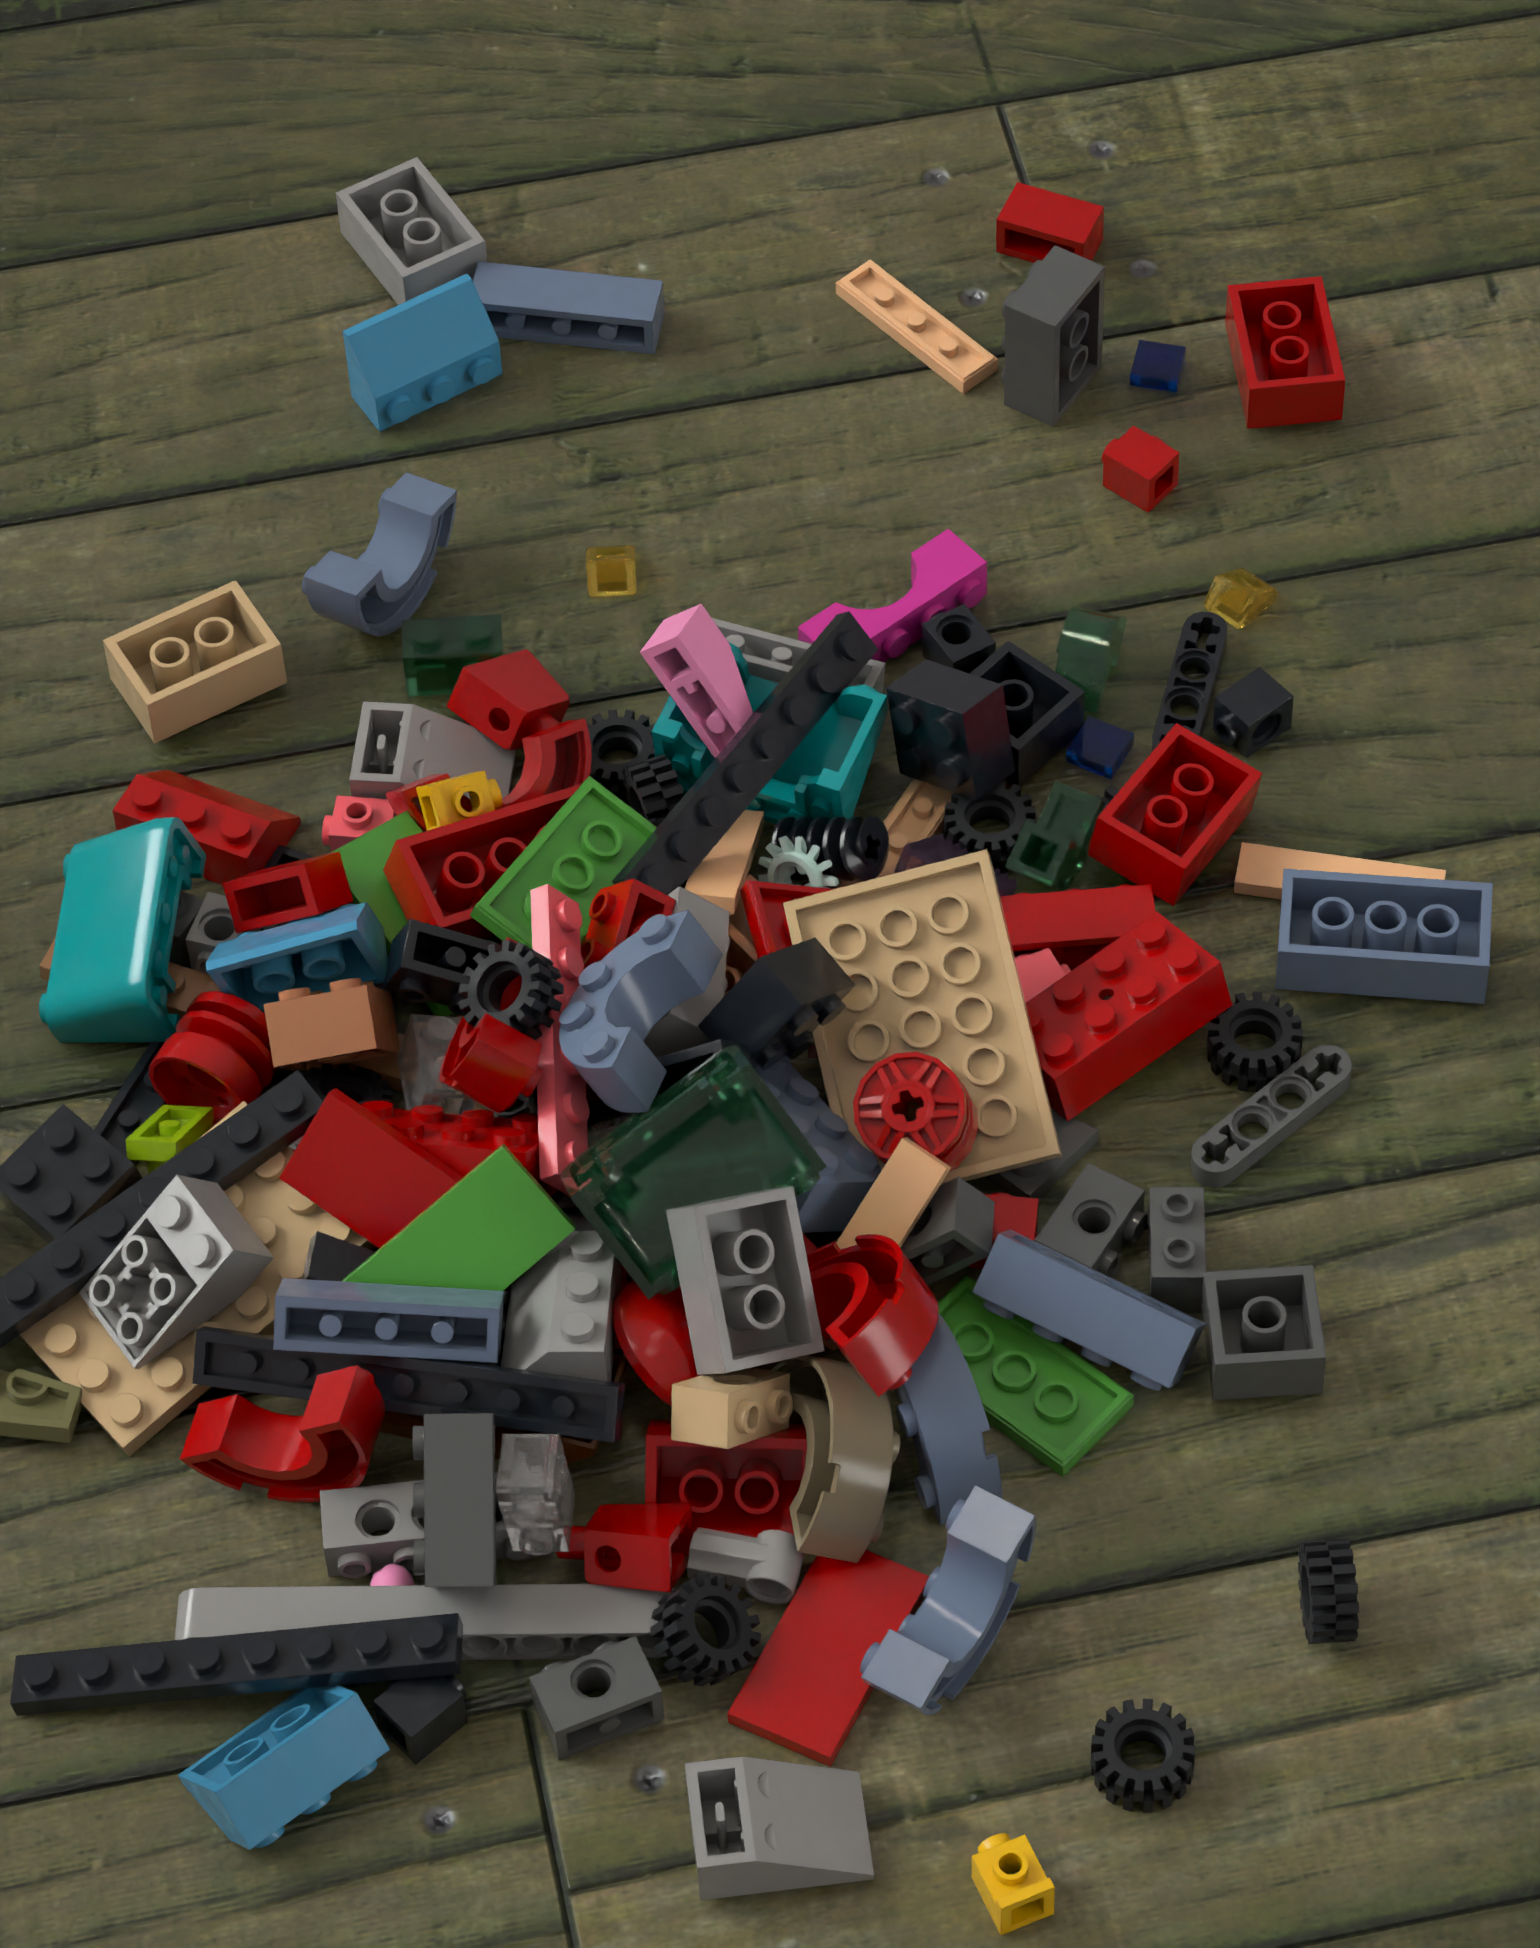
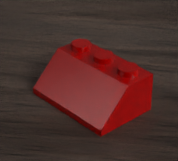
M170 770L137 774L112 810L116 831L156 818L178 817L181 819L206 854L203 878L221 885L229 880L262 870L279 845L286 847L301 824L299 816Z
M651 1420L646 1433L645 1504H692V1537L698 1527L756 1538L759 1533L766 1530H781L794 1535L789 1507L799 1490L805 1469L807 1453L804 1424L789 1423V1428L729 1449L671 1440V1420Z

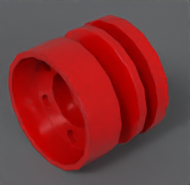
M219 991L200 993L187 1008V1014L177 1023L176 1033L165 1041L150 1064L148 1076L154 1090L167 1105L213 1107L214 1119L212 1127L243 1101L247 1105L261 1096L262 1089L273 1081L275 1072L280 1069L273 1066L265 1013L255 1005L235 995Z
M920 1052L895 1053L875 1063L860 1080L853 1100L854 1123L863 1142L884 1164L887 1163L901 1139L906 1137L950 1166V1171L956 1169L971 1152L978 1133L977 1108L960 1079L938 1058ZM916 1101L921 1107L916 1110L917 1119L908 1121L903 1115L908 1112L907 1103Z

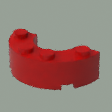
M585 718L568 720L522 738L525 754L522 776L512 792L502 799V808L583 784L590 776L592 761L591 741ZM448 773L429 775L389 791L385 795L397 816L408 811L421 830L425 832L427 828L416 787L449 779L450 776ZM463 794L460 804L465 811L469 812L473 809L471 800Z
M507 937V938L505 939V940H511V941H513L514 943L517 944V942H516L515 940H513V939H511V938H509V937ZM521 976L512 980L504 990L501 998V1011L511 1006L518 997L522 985ZM485 1013L475 1028L462 1017L444 1056L439 1081L492 1111L501 1113L513 1106L520 1093L529 1097L537 1086L544 1070L537 1065L543 1044Z
M865 1234L856 1236L855 1241L858 1245L840 1249L836 1242L822 1246L808 1253L807 1261L822 1336L826 1340L833 1339L861 1379L880 1397L887 1390H894L902 1386L911 1377V1366L927 1346L939 1320V1308L936 1296L899 1245L886 1236Z
M356 1365L317 1375L305 1413L301 1416L269 1411L254 1405L251 1401L238 1394L198 1404L180 1460L200 1474L240 1491L243 1482L269 1489L268 1499L287 1502H320V1491L358 1487L362 1483L384 1419V1400L380 1390L374 1383V1376L369 1371Z

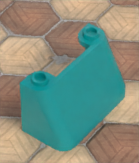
M729 643L754 713L779 683L750 675L748 664L743 657L742 651L734 644ZM868 685L844 688L838 698V702L835 701L745 810L764 811V821L777 824L785 816L795 817L796 819L805 816L811 817L813 820L817 816L828 817L830 820L833 817H845L847 820L853 817L888 712L887 695L879 693ZM669 696L651 733L655 757L665 755L670 760L672 770L675 769L678 776V784L682 786L684 792L682 795H685L715 758L675 701Z
M178 817L152 819L77 843L71 849V853L65 855L63 861L65 886L47 992L42 994L39 1002L41 1021L47 1024L49 1030L59 1043L165 1042L176 1033L177 1023L181 1018L178 1014H169L166 1003L167 993H175L176 987L175 981L168 974V966L180 891L191 890V878H203L206 861L205 852Z

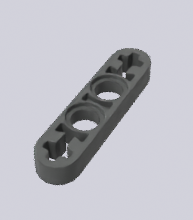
M1321 1045L1310 1050L1199 1137L1193 1144L1190 1164L1192 1175L1197 1182L1213 1188L1223 1187L1231 1183L1344 1094L1349 1088L1352 1071L1351 1058L1347 1052L1333 1045ZM1318 1068L1328 1071L1318 1078ZM1335 1068L1337 1070V1075H1334L1329 1071ZM1283 1093H1295L1301 1096L1305 1103L1299 1108L1287 1109L1280 1106L1276 1099ZM1255 1122L1263 1125L1267 1133L1260 1138L1251 1139L1241 1135L1238 1129L1245 1123ZM1228 1142H1229V1144H1230V1146H1231L1229 1149H1227V1143H1228ZM1225 1154L1223 1165L1218 1161H1213L1209 1164L1205 1163L1207 1156L1216 1160Z

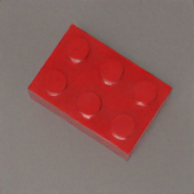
M1322 276L1227 285L1225 327L1247 429L1342 420L1345 376Z
M1176 723L1097 817L1087 855L1137 885L1151 884L1155 896L1174 906L1252 811L1263 773Z

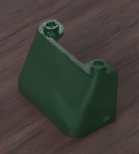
M732 1045L711 1056L656 1097L648 1112L635 1113L577 1156L563 1170L560 1178L570 1198L649 1300L658 1292L660 1295H666L680 1286L666 1210L765 1189L791 1186L794 1187L795 1196H798L818 1182L820 1179L819 1172L827 1166L739 1047Z

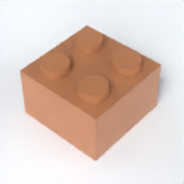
M361 978L334 981L329 983L331 992L323 993V991L310 992L309 987L285 990L278 993L279 1001L264 1004L273 1066L275 1068L303 1072L313 1067L320 1069L324 1064L336 1066L340 1065V1063L347 1064L401 1054L391 992L374 987L373 981L362 982Z

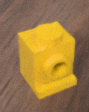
M485 771L471 772L416 787L427 831L500 809L503 804L498 783L493 778L487 780ZM466 792L469 793L473 808L469 812L465 811L460 804V799Z
M999 1833L987 1838L978 1846V1853L972 1855L971 1877L1000 1935L1054 1914L1055 1886L1050 1877H1046L1025 1834L1011 1840L1008 1834Z

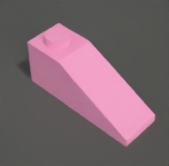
M699 604L664 619L640 653L713 757L716 758L753 715V711L729 642L703 605Z

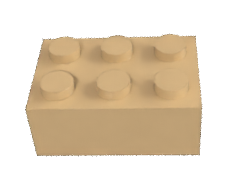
M236 580L103 640L110 679L154 744L287 683L281 643Z

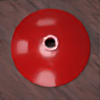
M642 1278L631 1282L619 1292L613 1306V1323L619 1344L629 1363L642 1381L661 1400L672 1407V1384L703 1375H697L681 1287L664 1280Z

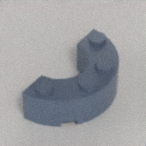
M407 472L391 488H387L379 500L378 522L366 551L356 560L330 550L316 566H311L305 573L302 581V592L307 595L308 601L316 614L377 637L389 635L399 629L422 603L438 573L430 567L438 546L444 548L448 546L455 517L457 490Z
M689 910L667 917L663 914H658L649 918L638 932L620 943L601 961L586 967L579 976L578 981L580 985L571 997L567 1007L559 1016V1022L561 1023L559 1030L561 1050L592 1090L611 1109L626 1113L649 1111L667 1071L646 1046L644 1040L653 1026L669 1010L686 999L705 993L723 956V953Z
M938 1314L939 1320L927 1346L911 1366V1377L902 1386L893 1391L900 1405L896 1406L900 1427L906 1438L912 1437L916 1449L919 1476L914 1478V1483L919 1500L924 1509L933 1508L939 1524L942 1525L946 1523L956 1502L959 1499L966 1501L975 1485L1002 1498V1483L997 1455L994 1453L986 1456L982 1432L990 1430L977 1387L955 1337L945 1320Z
M976 1485L966 1501L959 1499L947 1518V1546L941 1567L938 1566L934 1569L927 1580L923 1596L926 1599L915 1615L909 1614L906 1616L898 1631L895 1632L889 1629L881 1644L874 1642L869 1647L860 1666L863 1682L929 1716L940 1712L942 1705L936 1703V1701L942 1696L952 1701L990 1650L1021 1584L1011 1580L1017 1561L1020 1559L1027 1563L1033 1548L1036 1530L1035 1515Z

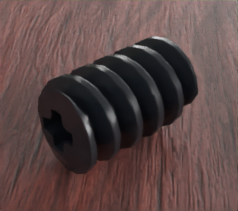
M785 816L777 822L773 831L772 843L780 848L781 845L778 838L787 836L794 847L795 838L798 836L803 837L806 842L807 854L812 845L819 846L820 852L816 863L820 864L826 860H831L832 862L831 867L822 871L823 875L834 876L840 881H868L875 879L884 869L888 858V831L884 823L877 817H867L865 820L862 817H850L848 820L845 817H833L830 820L828 817L817 816L813 820L811 817L801 816L798 819ZM795 867V873L790 876V879L802 881L804 879L809 880L807 874H800Z

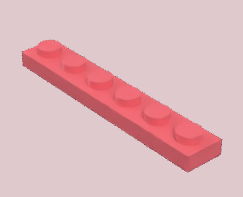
M546 884L530 890L532 949L550 959L554 963L552 966L559 969L562 977L556 981L564 985V994L554 996V999L562 1003L560 1011L551 1009L548 1016L555 1021L550 1028L541 1024L539 1029L543 1035L536 1039L537 1042L543 1044L537 1065L544 1069L537 1084L540 1180L573 1198L590 1192L589 1169L591 1167V1155L588 1149L587 1120L590 1111L586 1100V1081L561 1050L559 1042L561 1023L559 1022V1016L567 1007L571 997L580 985L578 979L584 970L580 945L582 915L579 903L551 885Z

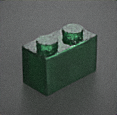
M501 614L402 620V653L408 697L452 694L463 667L505 655Z

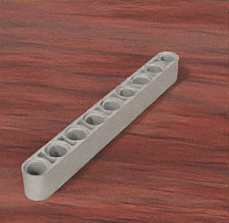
M595 1584L495 1585L494 1587H425V1585L200 1587L185 1590L178 1597L175 1640L459 1613L463 1623L462 1660L577 1659L592 1653L603 1643L609 1641L621 1642L636 1636L646 1658H661L668 1655L664 1652L657 1656L654 1646L661 1642V1637H651L650 1627L658 1623V1621L651 1619L653 1610L660 1606L658 1602L670 1592Z

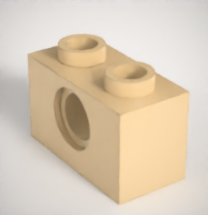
M751 1367L729 1373L703 1374L672 1384L671 1440L729 1449L789 1428V1417L793 1408V1400L790 1394V1373Z

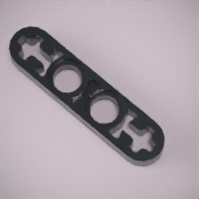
M1201 611L1189 616L1183 624L1152 736V751L1176 723L1200 737L1203 736L1227 645V624L1218 614ZM1202 633L1210 634L1206 643V651L1198 649V639L1201 638ZM1189 667H1199L1204 669L1208 675L1199 680H1191L1182 675V671ZM1180 704H1188L1196 708L1198 712L1191 717H1179L1171 709Z

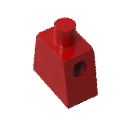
M524 649L463 667L447 707L503 749L513 751L523 748L522 738L560 724L568 709L570 699L569 695L533 654Z
M692 1504L601 1505L586 1526H559L556 1538L558 1559L584 1560L585 1580L589 1584L671 1592L688 1565L692 1541Z

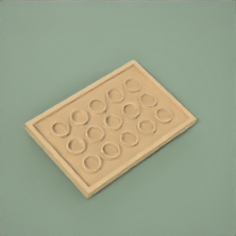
M987 849L783 903L792 945L816 937L855 983V987L842 1000L846 1005L844 1010L824 1026L819 1024L812 1033L829 1107L834 1114L840 1116L847 1123L848 1130L864 1148L872 1152L863 1142L854 1123L853 1100L860 1080L875 1063L895 1053L920 1052L938 1058L949 1067L966 1087L977 1108L978 1133L972 1150L956 1169L948 1172L941 1185L956 1177L969 1181L1062 1157L994 869ZM916 1101L907 1103L908 1112L903 1115L908 1121L917 1119L916 1110L921 1107ZM877 1158L878 1165L883 1169L885 1164Z
M245 1101L240 1103L205 1134L247 1106V1103ZM289 1147L277 1153L224 1191L274 1258L240 1298L196 1329L207 1326L273 1335L275 1295L282 1278H303L310 1240L317 1231L370 1250L376 1247L279 1179L294 1153ZM79 1293L19 1335L59 1381L82 1388L80 1402L128 1457L211 1388V1386L192 1384L196 1329L142 1368L135 1369Z

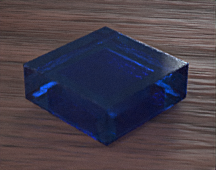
M1139 340L1130 373V385L1177 392L1186 359V347Z
M1088 716L1067 749L1066 762L1112 779L1134 745V733Z

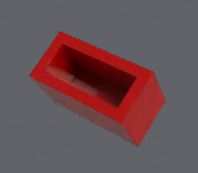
M1017 182L996 219V252L1035 263L1037 260L1042 261L1056 245L1092 261L1103 241L1104 206Z
M340 851L258 870L222 883L236 933L318 915L353 902Z

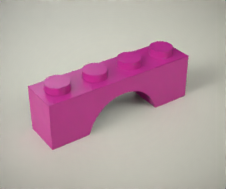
M947 529L911 553L912 588L903 598L891 605L876 609H856L835 602L798 626V640L812 644L837 614L850 611L878 648V651L871 658L872 660L885 662L890 658L898 657L906 651L908 646L922 638V623L929 621L941 612H948L963 604L968 608L974 607L987 595V561L950 529Z

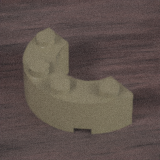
M808 1355L780 1361L771 1371L790 1373V1394L793 1400V1408L789 1417V1423L804 1424L807 1440L803 1477L799 1490L789 1507L797 1552L858 1563L869 1543L876 1542L882 1533L884 1522L882 1510L889 1487L892 1463L896 1460L900 1449L899 1434L893 1431L890 1408L891 1393L887 1390L878 1397L861 1379L850 1363Z

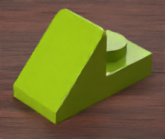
M161 1106L125 1139L127 1158L129 1160L146 1161L148 1174H150L212 1128L214 1119L213 1107Z

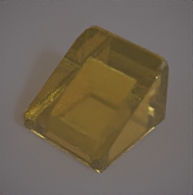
M595 546L586 549V573L589 596H624L636 593L635 546Z
M1240 568L1214 577L1204 601V607L1208 611L1221 616L1236 629H1242L1276 600L1279 592L1244 568Z

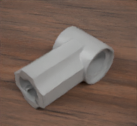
M698 1527L697 1531L693 1534L689 1550L688 1578L694 1577L695 1579L702 1574H709L711 1580L719 1575L726 1578V1585L735 1583L737 1586L745 1588L750 1596L761 1602L777 1605L786 1604L794 1596L805 1553L797 1552L795 1536L781 1530L762 1531L756 1538Z

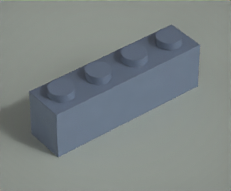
M478 261L473 283L498 338L655 354L665 315L663 281Z
M1011 1229L998 1233L972 1292L985 1299L983 1307L992 1313L1007 1319H1013L1014 1315L1017 1314L1034 1323L1032 1330L1036 1334L1057 1343H1062L1063 1338L1083 1346L1081 1354L1089 1360L1110 1367L1114 1361L1132 1370L1130 1375L1132 1380L1157 1391H1160L1162 1385L1170 1388L1179 1383L1206 1324Z
M282 1278L275 1295L273 1350L497 1363L502 1341L504 1291Z

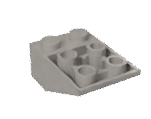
M363 702L349 778L352 797L387 799L385 793L429 775L448 773L450 778L471 772L485 771L487 780L493 778L498 783L503 799L511 791L517 749L513 751L503 749L473 726L414 704ZM464 793L470 799L469 793Z
M176 1175L80 1290L79 1294L133 1368L140 1369L240 1298L274 1257L218 1183Z
M743 1756L685 1763L687 1797L700 1900L874 1880L859 1772Z

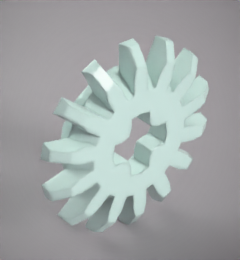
M787 836L778 838L781 848L773 843H769L765 848L773 858L760 857L758 864L768 868L767 874L758 875L760 882L801 886L800 884H793L790 876L795 873L796 867L800 874H807L810 882L804 886L828 888L826 886H837L839 884L838 878L831 875H823L822 871L832 866L831 860L817 864L816 860L819 856L820 847L812 845L807 854L806 842L800 836L795 838V847Z

